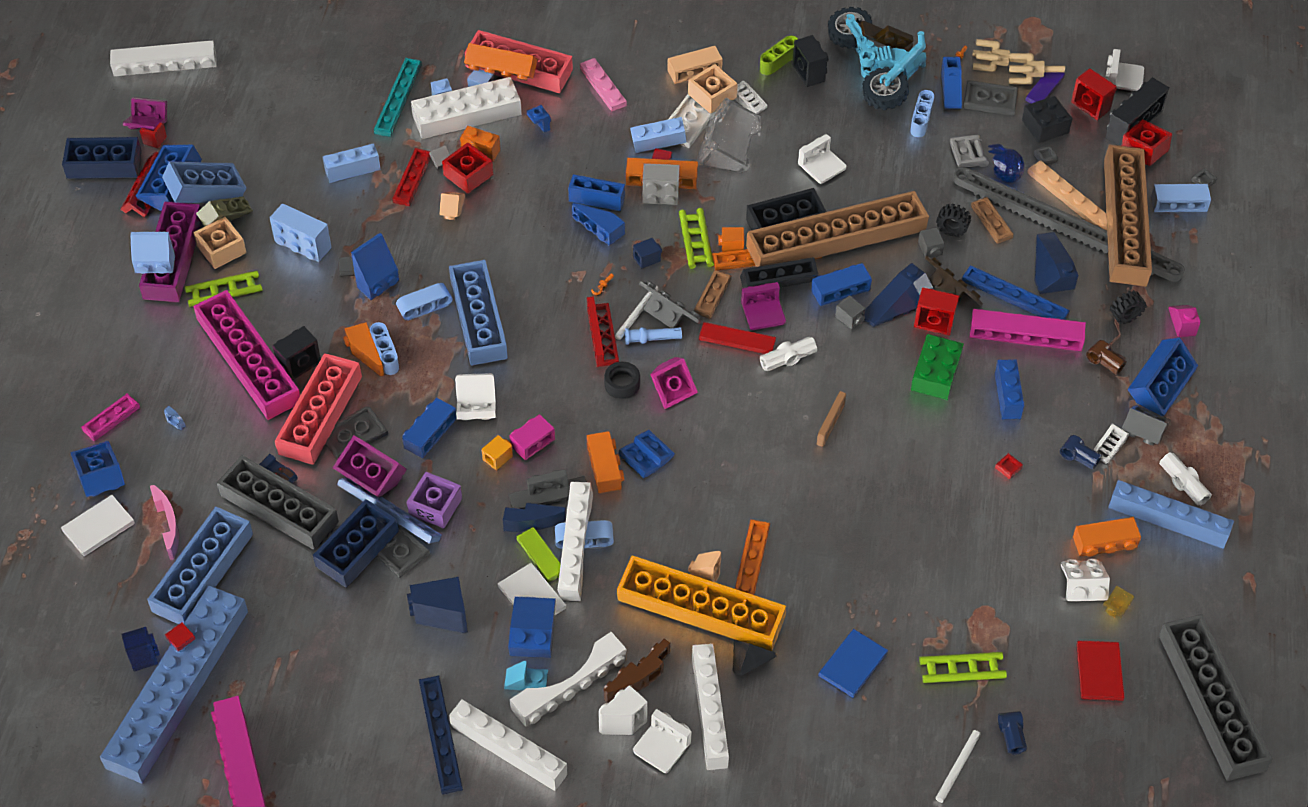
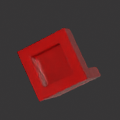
M161 122L154 131L145 128L139 130L143 144L157 149L167 138L164 124Z

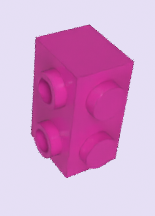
M539 414L535 418L529 419L519 429H515L509 435L512 448L526 461L555 440V429Z

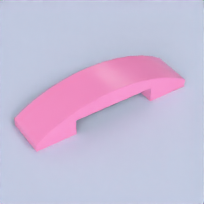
M151 485L150 488L157 512L165 511L170 531L162 534L169 558L173 560L179 545L178 524L173 508L165 494L155 485Z

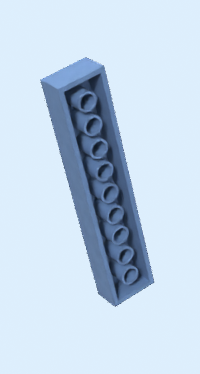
M208 585L184 623L195 636V640L179 652L172 644L170 645L102 752L100 759L105 769L143 784L248 613L245 599Z

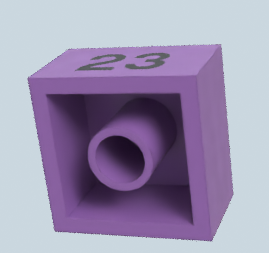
M425 472L407 500L408 513L413 517L444 529L462 500L461 485Z

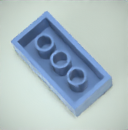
M169 161L162 176L175 203H208L213 200L242 197L246 190V186L233 163Z

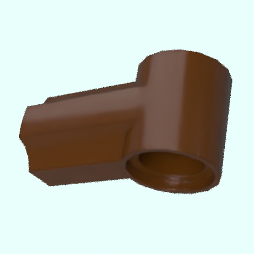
M1104 340L1097 341L1086 352V356L1091 363H1100L1114 374H1119L1127 362L1111 351L1110 345Z

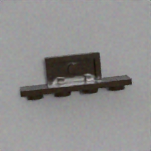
M866 21L861 22L862 35L890 48L904 49L907 52L913 48V35L889 25L883 29Z
M928 256L925 257V260L936 269L929 277L934 290L959 295V299L966 294L979 306L983 305L979 300L981 296L974 290L970 292L966 289L968 285L964 281L954 279L955 274L948 268L942 269L940 267L942 263L935 257L933 259H930Z

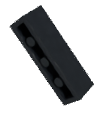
M812 257L743 269L740 279L743 288L778 282L779 287L812 282V279L818 276L815 258Z

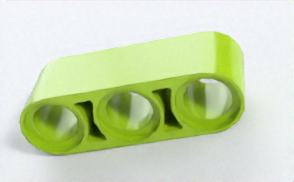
M792 35L787 36L764 52L760 57V72L764 75H771L793 59L794 40L798 38Z

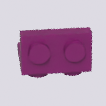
M133 97L131 98V116L123 121V126L133 130L145 128L154 131L160 122L163 124L167 122V101Z
M778 282L742 288L741 304L751 330L775 327L786 323L779 301L780 287Z

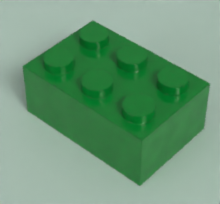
M927 334L913 375L911 391L948 400L964 343Z

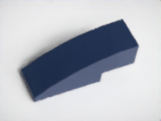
M526 503L525 509L505 507L503 530L508 532H525L533 527L535 530H541L556 526L559 523L566 522V507Z

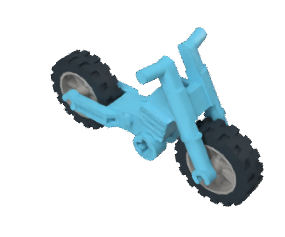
M845 7L841 8L840 11L837 10L828 20L829 38L831 41L833 40L835 45L838 44L841 48L847 47L850 49L853 47L860 56L861 75L865 79L862 84L864 100L868 102L869 106H874L875 109H894L897 105L899 107L903 101H906L909 95L907 80L919 69V66L922 68L926 66V53L923 52L926 48L924 32L919 31L917 33L918 43L909 52L904 49L890 48L889 46L878 48L869 38L862 35L861 22L866 21L873 24L871 15L866 10H861L859 7H849L847 9Z

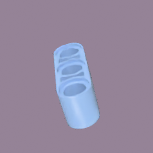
M922 90L917 99L910 133L915 137H923L927 130L934 102V93L930 90Z
M437 283L400 297L396 302V306L405 320H412L448 306L453 298L444 283Z
M380 322L374 323L370 327V333L381 359L383 371L387 375H394L399 371L395 347L386 325Z
M588 521L584 548L608 547L613 544V524L610 521ZM559 523L555 526L556 547L563 549L566 523Z

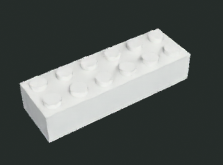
M510 77L411 101L412 115L421 139L466 129L467 126L474 127L522 115L521 100Z

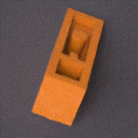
M367 323L345 328L346 336L343 337L345 346L349 347L351 353L380 377L384 376L383 365Z

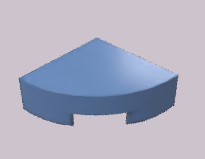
M167 406L164 409L168 423L179 430L186 427L183 419L173 408Z

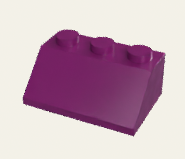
M353 435L332 467L378 498L397 486L407 471L404 466Z

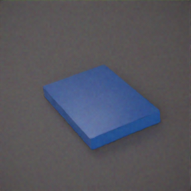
M853 629L820 670L818 676L854 698L885 658L888 650Z

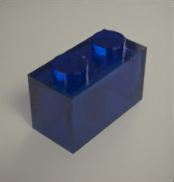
M147 627L121 634L125 651L134 672L158 665L156 656H159L160 652L153 633L149 634Z

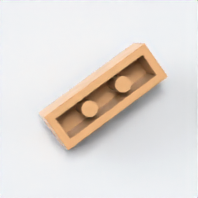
M711 46L668 58L667 70L674 84L688 81L714 64L722 70L723 59L716 46Z

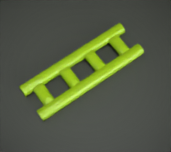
M698 208L696 210L697 214L686 215L685 210L679 211L690 269H694L696 263L706 262L708 267L714 266L703 208ZM699 221V227L689 228L688 222ZM701 234L702 241L691 242L690 235ZM704 248L705 255L694 256L693 249Z
M258 270L185 286L186 293L192 292L193 299L188 300L189 307H193L219 294L218 286L227 284L230 289L228 292L233 298L263 291L261 284L255 285L254 278H259ZM247 280L248 287L237 289L236 282ZM210 288L212 295L200 297V290Z
M1003 652L919 657L920 665H927L929 674L922 675L923 683L1007 678L1006 670H999L997 660H1003ZM977 661H989L990 671L978 672ZM968 662L970 672L957 673L956 663ZM948 663L949 673L937 674L935 664Z

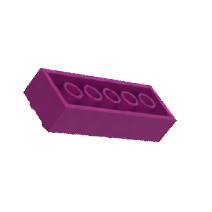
M164 202L155 232H169L175 253L173 273L142 274L139 288L143 300L180 302L196 246L193 232L201 229L202 225L201 220L196 214L201 209L200 204Z

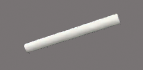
M648 291L615 334L617 340L622 339L625 335V328L629 329L639 317L653 293Z
M973 730L936 796L938 802H944L981 735L980 732Z

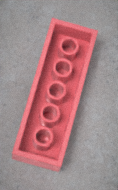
M480 30L476 32L470 42L471 44L536 57L538 60L533 79L528 78L527 81L517 79L515 75H511V79L538 88L560 93L573 71L572 56ZM495 72L494 74L496 76L507 78L505 76H502L500 72Z
M324 353L275 440L278 455L312 465L315 464L335 424L338 422L362 378L358 362Z

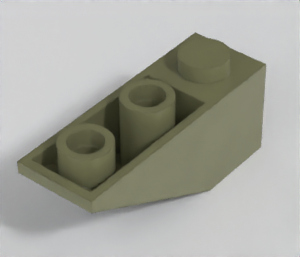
M242 196L209 201L196 214L205 227L223 217L232 221L251 213L253 210L249 202Z

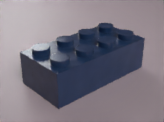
M138 137L67 138L62 166L67 179L137 178L142 150Z
M365 499L313 554L315 566L347 588L399 532L397 519Z

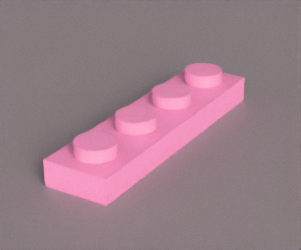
M595 58L580 63L581 71L611 112L627 106L626 99Z

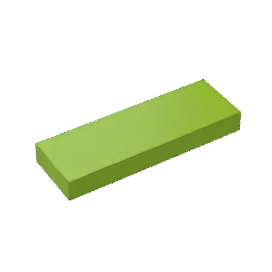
M533 527L518 535L517 541L546 581L549 583L559 578L561 564Z

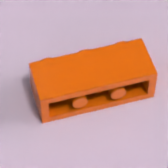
M609 431L586 435L587 449L598 494L621 490L624 474L623 470L618 468L620 458L619 454L614 452L616 450L615 438L611 439Z
M1134 517L1076 526L1073 539L1080 557H1091L1100 553L1110 554L1119 550H1133L1138 547L1141 535Z

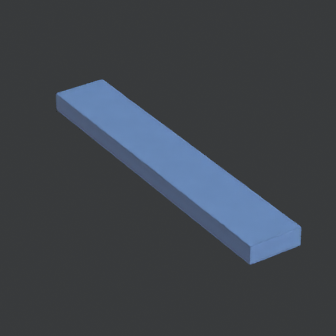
M349 478L339 479L338 486L362 501L365 499L369 500L396 518L399 525L427 543L440 541L442 536L440 533L382 496L378 498Z

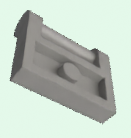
M979 135L950 139V145L958 168L974 166L984 168L989 165V160L985 157L981 145L982 140ZM971 144L975 147L976 153L978 155V157L976 158L974 156Z

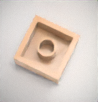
M714 64L689 79L688 95L711 114L737 98L738 83Z
M226 217L193 232L198 249L214 269L246 254L243 238Z

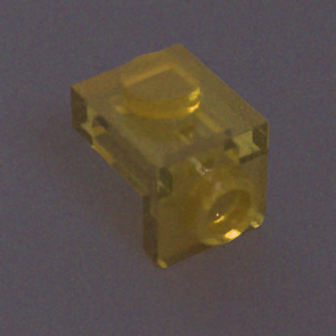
M1116 585L1108 600L1103 603L1104 608H1106L1105 612L1114 618L1117 615L1122 618L1135 597Z

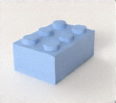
M283 203L271 215V227L274 241L277 244L284 245L292 251L299 252L307 258L318 262L332 248L328 224Z

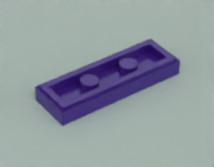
M1045 72L1044 77H1041L1028 93L1025 101L1034 103L1048 98L1063 80L1065 73Z

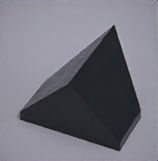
M734 640L733 672L738 675H744L777 657L775 652Z

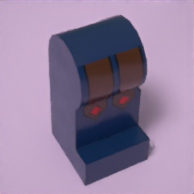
M271 454L259 464L292 484L298 480L293 470L276 461V457Z

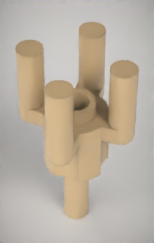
M976 40V46L991 47L992 50H973V57L990 61V65L973 63L972 70L995 72L997 65L1008 66L1009 62L1027 64V60H1010V51L1000 49L998 41Z
M1010 53V60H1027V64L1009 65L1010 73L1026 74V78H1009V84L1030 85L1033 83V77H1044V72L1065 73V66H1044V61H1034L1032 53Z

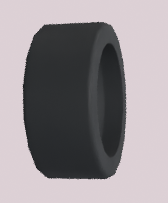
M623 361L610 365L604 375L606 391L615 398L622 399L635 395L640 388V372L638 368L629 362ZM618 374H627L634 379L631 384L626 386H618L611 381Z

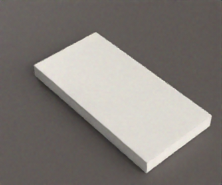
M687 94L669 118L682 117L687 143L680 145L690 148L718 110L710 114Z

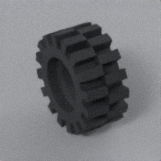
M946 204L938 214L936 220L937 227H940L939 230L941 232L944 230L946 235L950 233L952 237L954 234L956 237L962 236L967 232L970 225V212H965L966 208L964 207L961 209V205L956 207L955 204H951V206Z
M1133 290L1132 292L1128 291L1127 294L1123 293L1121 297L1118 296L1117 301L1114 300L1113 304L1110 305V312L1119 324H1126L1127 321L1130 323L1133 319L1136 320L1137 316H1141V312H1145L1147 305L1139 292Z

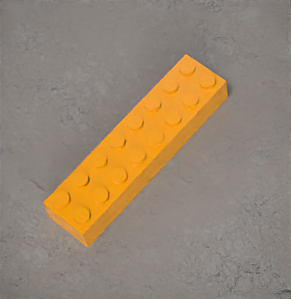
M633 555L617 588L618 601L769 651H773L786 617L785 605Z

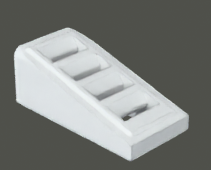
M745 81L737 84V98L734 100L755 116L767 108L768 105Z
M1112 424L1094 448V451L1097 453L1101 450L1108 455L1107 458L1102 456L1100 461L1108 465L1128 439L1129 433ZM1113 435V436L1117 437V438L1120 439V440L1117 441V440H1115L1114 438H1112V437H1110V436ZM1109 440L1112 443L1116 444V446L1114 447L1106 441ZM1105 445L1106 447L1110 448L1112 451L1110 452V451L1106 450L1105 448H1103L1102 446Z

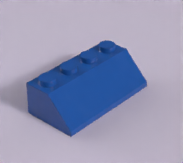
M163 145L136 194L137 199L159 211H162L164 202H174L162 176L169 161L201 162L202 158L194 145Z
M1180 337L1162 340L1129 386L1128 391L1137 404L1164 416L1197 369L1198 364Z

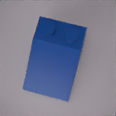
M381 233L351 252L357 288L370 300L381 295L399 281L398 268Z
M109 441L70 452L86 497L97 496L101 492L116 490L120 486L125 485L119 463Z
M514 598L508 646L510 656L551 658L556 598Z

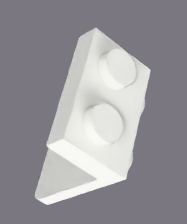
M1113 49L1112 56H1108L1107 65L1110 67H1107L1105 77L1117 86L1116 89L1138 91L1143 84L1144 67L1120 63V50Z
M827 134L816 138L810 144L804 145L799 149L798 164L820 184L846 170V164L830 151L831 137Z
M491 373L457 375L455 379L457 419L468 421L471 419L489 420L495 418L494 375Z
M1069 559L1061 562V568L1067 578V601L1108 600L1110 578L1101 561L1097 559H1088L1087 561Z
M656 709L652 714L651 726L634 746L633 752L663 773H668L691 744L692 731H690L687 725L673 720L668 713Z

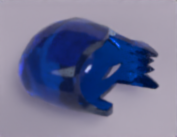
M1001 144L988 146L993 148L988 152L995 154L993 157L994 175L1008 184L1018 181L1023 176L1025 170L1022 156L1015 149L1004 148Z

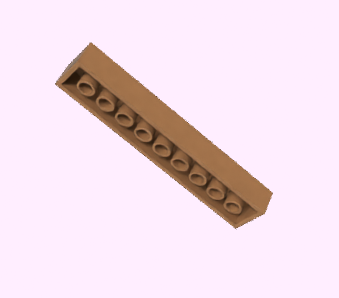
M1109 145L1104 159L1110 282L1147 287L1152 273L1144 149Z
M911 191L748 231L746 247L756 267L812 257L819 258L919 233L922 230H926L929 215L916 192Z

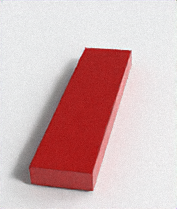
M414 149L392 198L393 203L405 206L411 205L431 160L430 151Z
M703 322L699 340L766 354L773 351L776 337Z

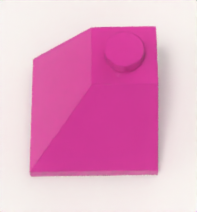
M674 357L658 365L650 374L664 409L698 393L684 358Z

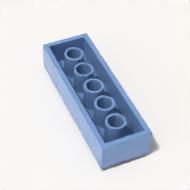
M481 260L449 266L450 281L470 365L508 359L507 344L486 261Z
M215 506L147 599L151 611L177 624L181 622L184 624L208 585L214 588L217 586L252 537L253 532L250 521Z

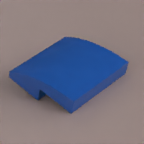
M650 430L635 436L633 443L619 449L618 452L619 456L643 478L660 469L675 455Z

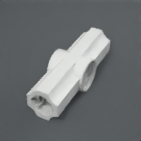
M809 336L794 343L790 341L783 342L776 350L760 356L762 368L764 371H769L782 365H795L800 358L817 352L815 340Z
M1170 452L1160 460L1159 464L1172 477L1174 486L1179 491L1184 490L1197 505L1201 506L1211 498L1212 494L1199 481L1196 470L1192 467H1186L1174 453Z

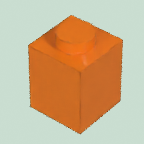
M722 227V235H718V246H722V252L744 250V227Z

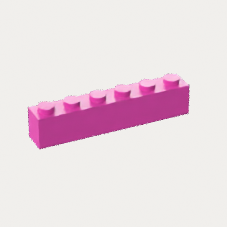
M973 309L969 338L1082 351L1085 341L1086 322Z

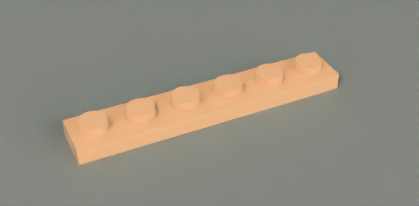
M1040 160L1028 168L1027 173L1085 221L1107 230V214Z

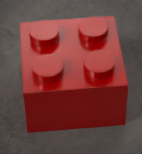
M1089 68L1076 79L1071 103L1098 121L1111 110L1117 86Z
M1141 120L1123 135L1121 146L1144 149L1145 165L1151 166L1169 151L1172 133L1145 120Z
M466 143L442 161L443 175L467 194L494 175L492 160L470 143Z
M922 287L917 304L914 327L950 336L959 295Z

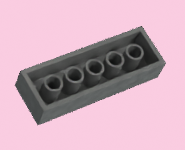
M243 455L217 481L220 496L313 550L317 548L339 522L336 508Z

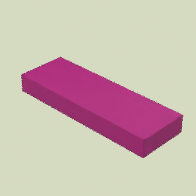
M127 393L81 427L82 431L95 442L140 409V405Z

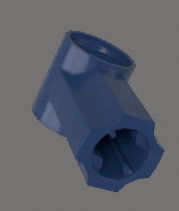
M1071 435L1059 450L1065 459L1070 461L1075 459L1092 470L1096 468L1102 457L1101 454L1085 446L1084 441L1076 435Z
M1020 711L999 713L998 725L1000 732L1004 734L1008 753L1017 755L1026 751L1027 745L1023 733L1022 713Z

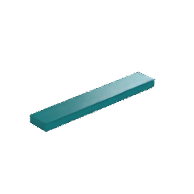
M405 58L376 123L374 134L391 137L422 67L421 60Z

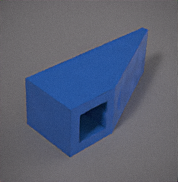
M943 57L941 79L944 108L962 109L960 57Z
M577 203L572 204L573 218L581 222L588 231H592L601 241H604L609 246L625 235V222L614 213Z

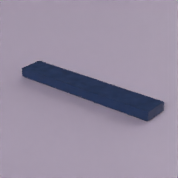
M440 676L419 679L441 794L462 791L463 787Z

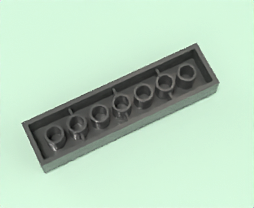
M1200 614L1164 623L1159 637L1226 781L1267 771L1273 759L1203 615Z

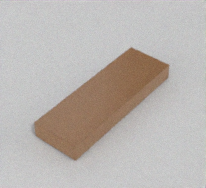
M988 197L971 203L972 209L997 244L1013 238V232Z
M714 270L694 311L703 317L711 319L731 281L732 275Z
M840 391L818 432L817 445L823 447L826 444L845 406L846 393Z

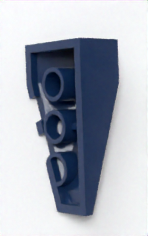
M1055 232L1037 234L1035 283L1039 294L1074 290L1079 275L1073 260Z
M913 263L909 264L865 309L864 320L875 327L893 320L895 316L900 314L906 315L910 313V310L916 309L922 287L934 289L926 273Z

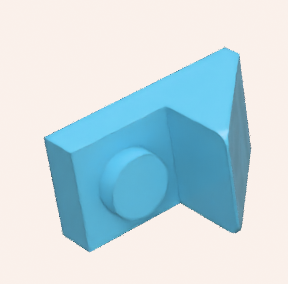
M527 661L520 662L507 668L504 689L525 690L526 688L547 687L548 670L527 668Z

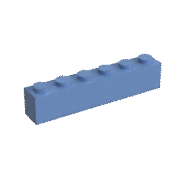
M1120 480L1117 481L1108 507L1222 549L1226 545L1234 520Z

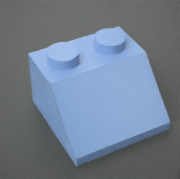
M131 232V255L135 273H173L175 253L169 232Z

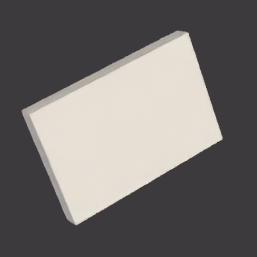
M111 495L62 526L61 529L85 557L134 525L135 522L115 497Z
M532 563L498 583L499 589L512 605L514 604L515 597L556 598L555 615L566 609V604Z

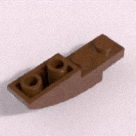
M664 638L660 643H656L652 647L650 654L646 658L640 659L637 666L632 662L626 667L623 666L619 670L617 677L605 685L604 701L611 702L621 689L625 690L629 685L638 692L657 679L664 672L663 660L670 654L671 643Z

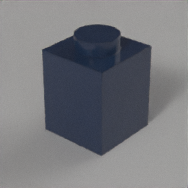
M653 237L633 245V257L641 269L661 262L662 248L659 243L655 242Z

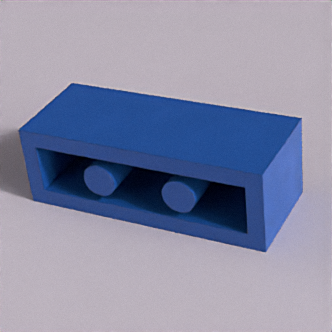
M573 174L568 187L569 202L621 211L625 200V184Z
M863 263L813 278L811 291L819 305L823 306L845 299L849 295L854 296L870 291L872 278Z
M1017 359L998 360L995 379L1002 419H1021L1024 401Z
M436 397L432 403L427 405L424 413L415 419L411 428L404 432L402 436L404 449L423 459L457 419L455 407Z

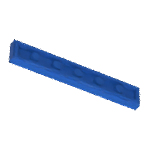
M971 265L962 277V281L1034 315L1066 320L1070 310Z

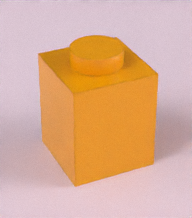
M499 435L482 448L483 461L496 471L513 457L512 444Z

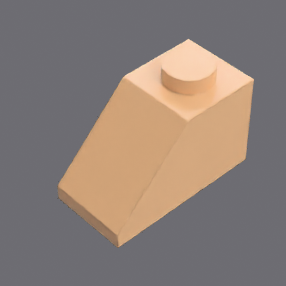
M445 192L441 194L440 215H443L444 219L455 220V217L461 215L465 193Z
M713 551L698 554L696 560L691 561L688 572L691 575L716 583L720 575L721 552Z

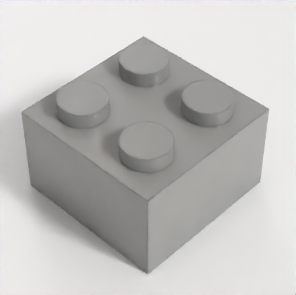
M644 163L643 203L678 205L680 165Z

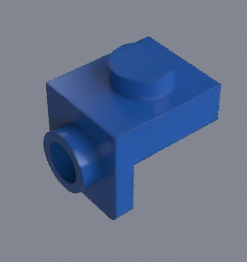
M542 105L527 110V115L534 124H538L544 133L550 131L551 117Z

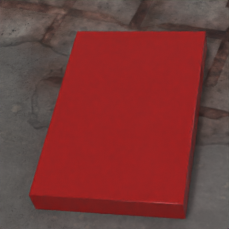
M1077 641L1081 699L1123 701L1124 687L1119 642Z

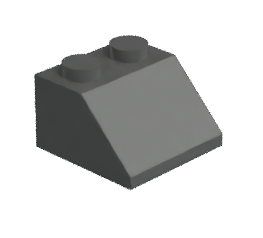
M1134 405L1128 412L1122 430L1129 433L1130 437L1136 438V436L1143 438V442L1154 446V444L1158 445L1161 442L1171 419Z

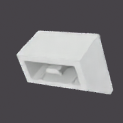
M630 685L625 690L621 689L611 702L603 704L599 709V732L602 735H633L647 722V701Z

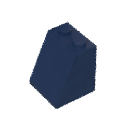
M459 577L410 585L411 593L407 594L410 616H415L416 624L468 633Z

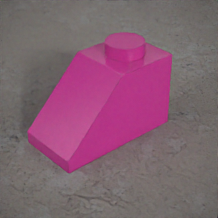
M1189 305L1169 306L1168 310L1177 337L1196 336L1201 323L1196 307Z

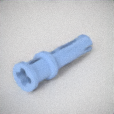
M641 327L640 329L633 330L625 328L626 345L634 342L645 344L647 341L682 339L681 327L646 329Z

